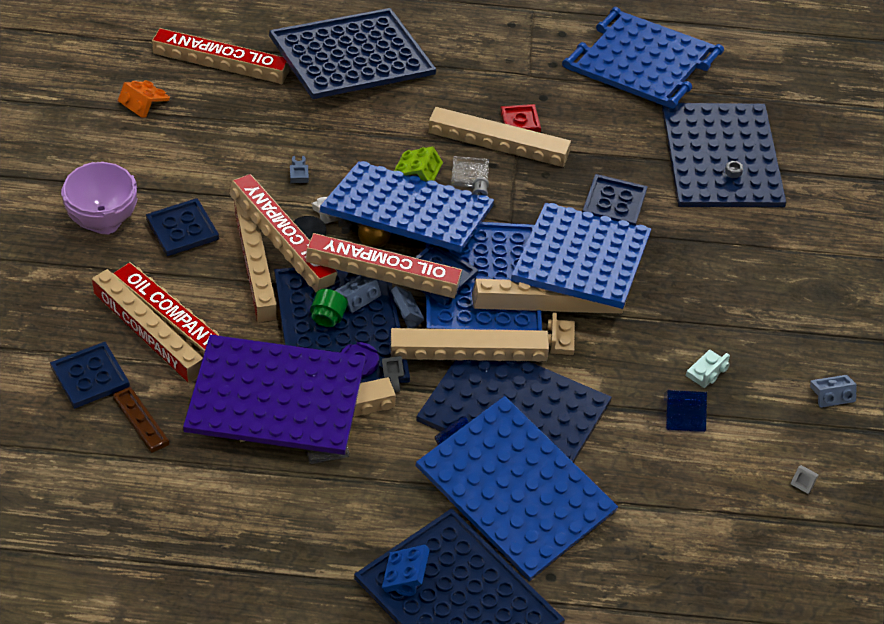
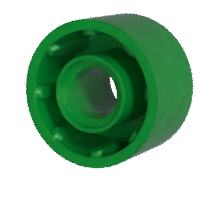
M331 289L318 290L310 307L312 319L324 327L335 326L343 318L348 305L347 299L342 294Z

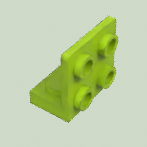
M433 146L422 147L412 151L407 150L402 154L394 171H401L405 176L418 174L423 181H434L443 161Z

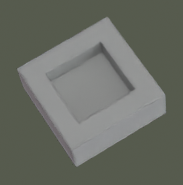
M800 465L792 479L791 485L809 494L819 475Z

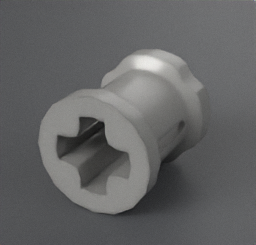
M477 177L473 180L474 190L472 194L480 195L482 193V195L488 196V179Z

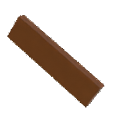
M131 386L113 394L114 401L151 453L169 445L168 438Z

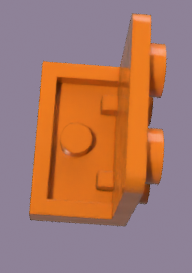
M144 80V82H124L117 101L141 118H145L152 102L169 101L170 97L166 95L164 90L153 86L152 82Z

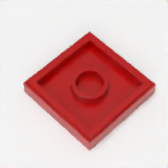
M535 104L501 107L500 112L503 124L541 133Z

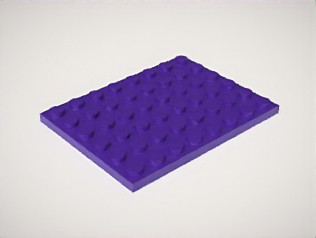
M209 335L183 431L345 455L366 356Z

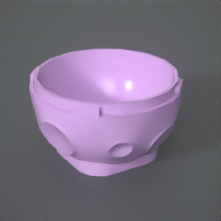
M92 162L76 168L67 176L61 193L63 204L69 217L81 227L100 234L115 232L121 223L131 216L138 199L137 184L134 176H131L126 169L117 164L107 162Z

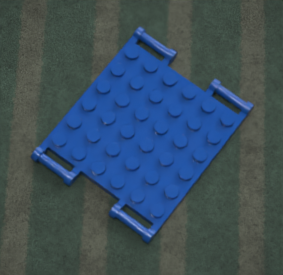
M613 7L610 14L596 25L597 31L603 33L600 39L591 48L584 42H580L577 49L562 61V65L571 71L674 109L683 95L692 89V84L685 81L695 68L707 71L715 58L724 52V47L721 44L713 45L622 12L618 7ZM614 18H617L614 24L611 27H608L610 22ZM710 52L711 54L706 58V60H703ZM581 53L585 54L577 63H574ZM678 89L679 91L673 97H671Z

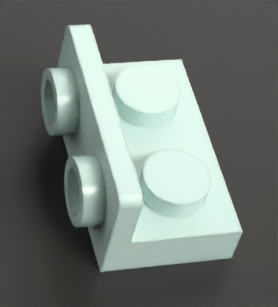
M708 350L687 370L686 376L705 388L709 383L713 384L721 372L724 373L728 369L730 355L726 353L721 357L715 352Z

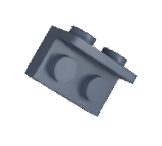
M361 275L335 290L347 299L348 309L352 313L381 296L377 279Z
M395 286L391 290L394 302L407 327L415 329L425 319L411 292Z
M848 375L810 381V388L818 395L819 407L856 401V383Z

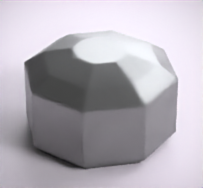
M730 161L726 164L725 174L730 178H738L742 175L743 165L741 163Z

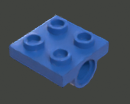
M426 545L390 552L382 589L385 592L396 591L403 596L414 595L417 586L422 585L430 549Z

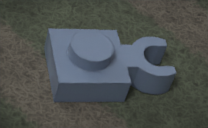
M295 156L292 157V165H290L291 183H309L308 165H306L305 156H302L301 161H296Z

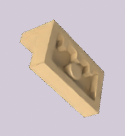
M553 313L552 320L548 319L547 331H551V334H548V343L551 346L550 354L574 355L575 321L557 320V313Z

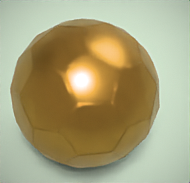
M360 224L358 228V236L365 246L373 248L384 246L391 236V232Z

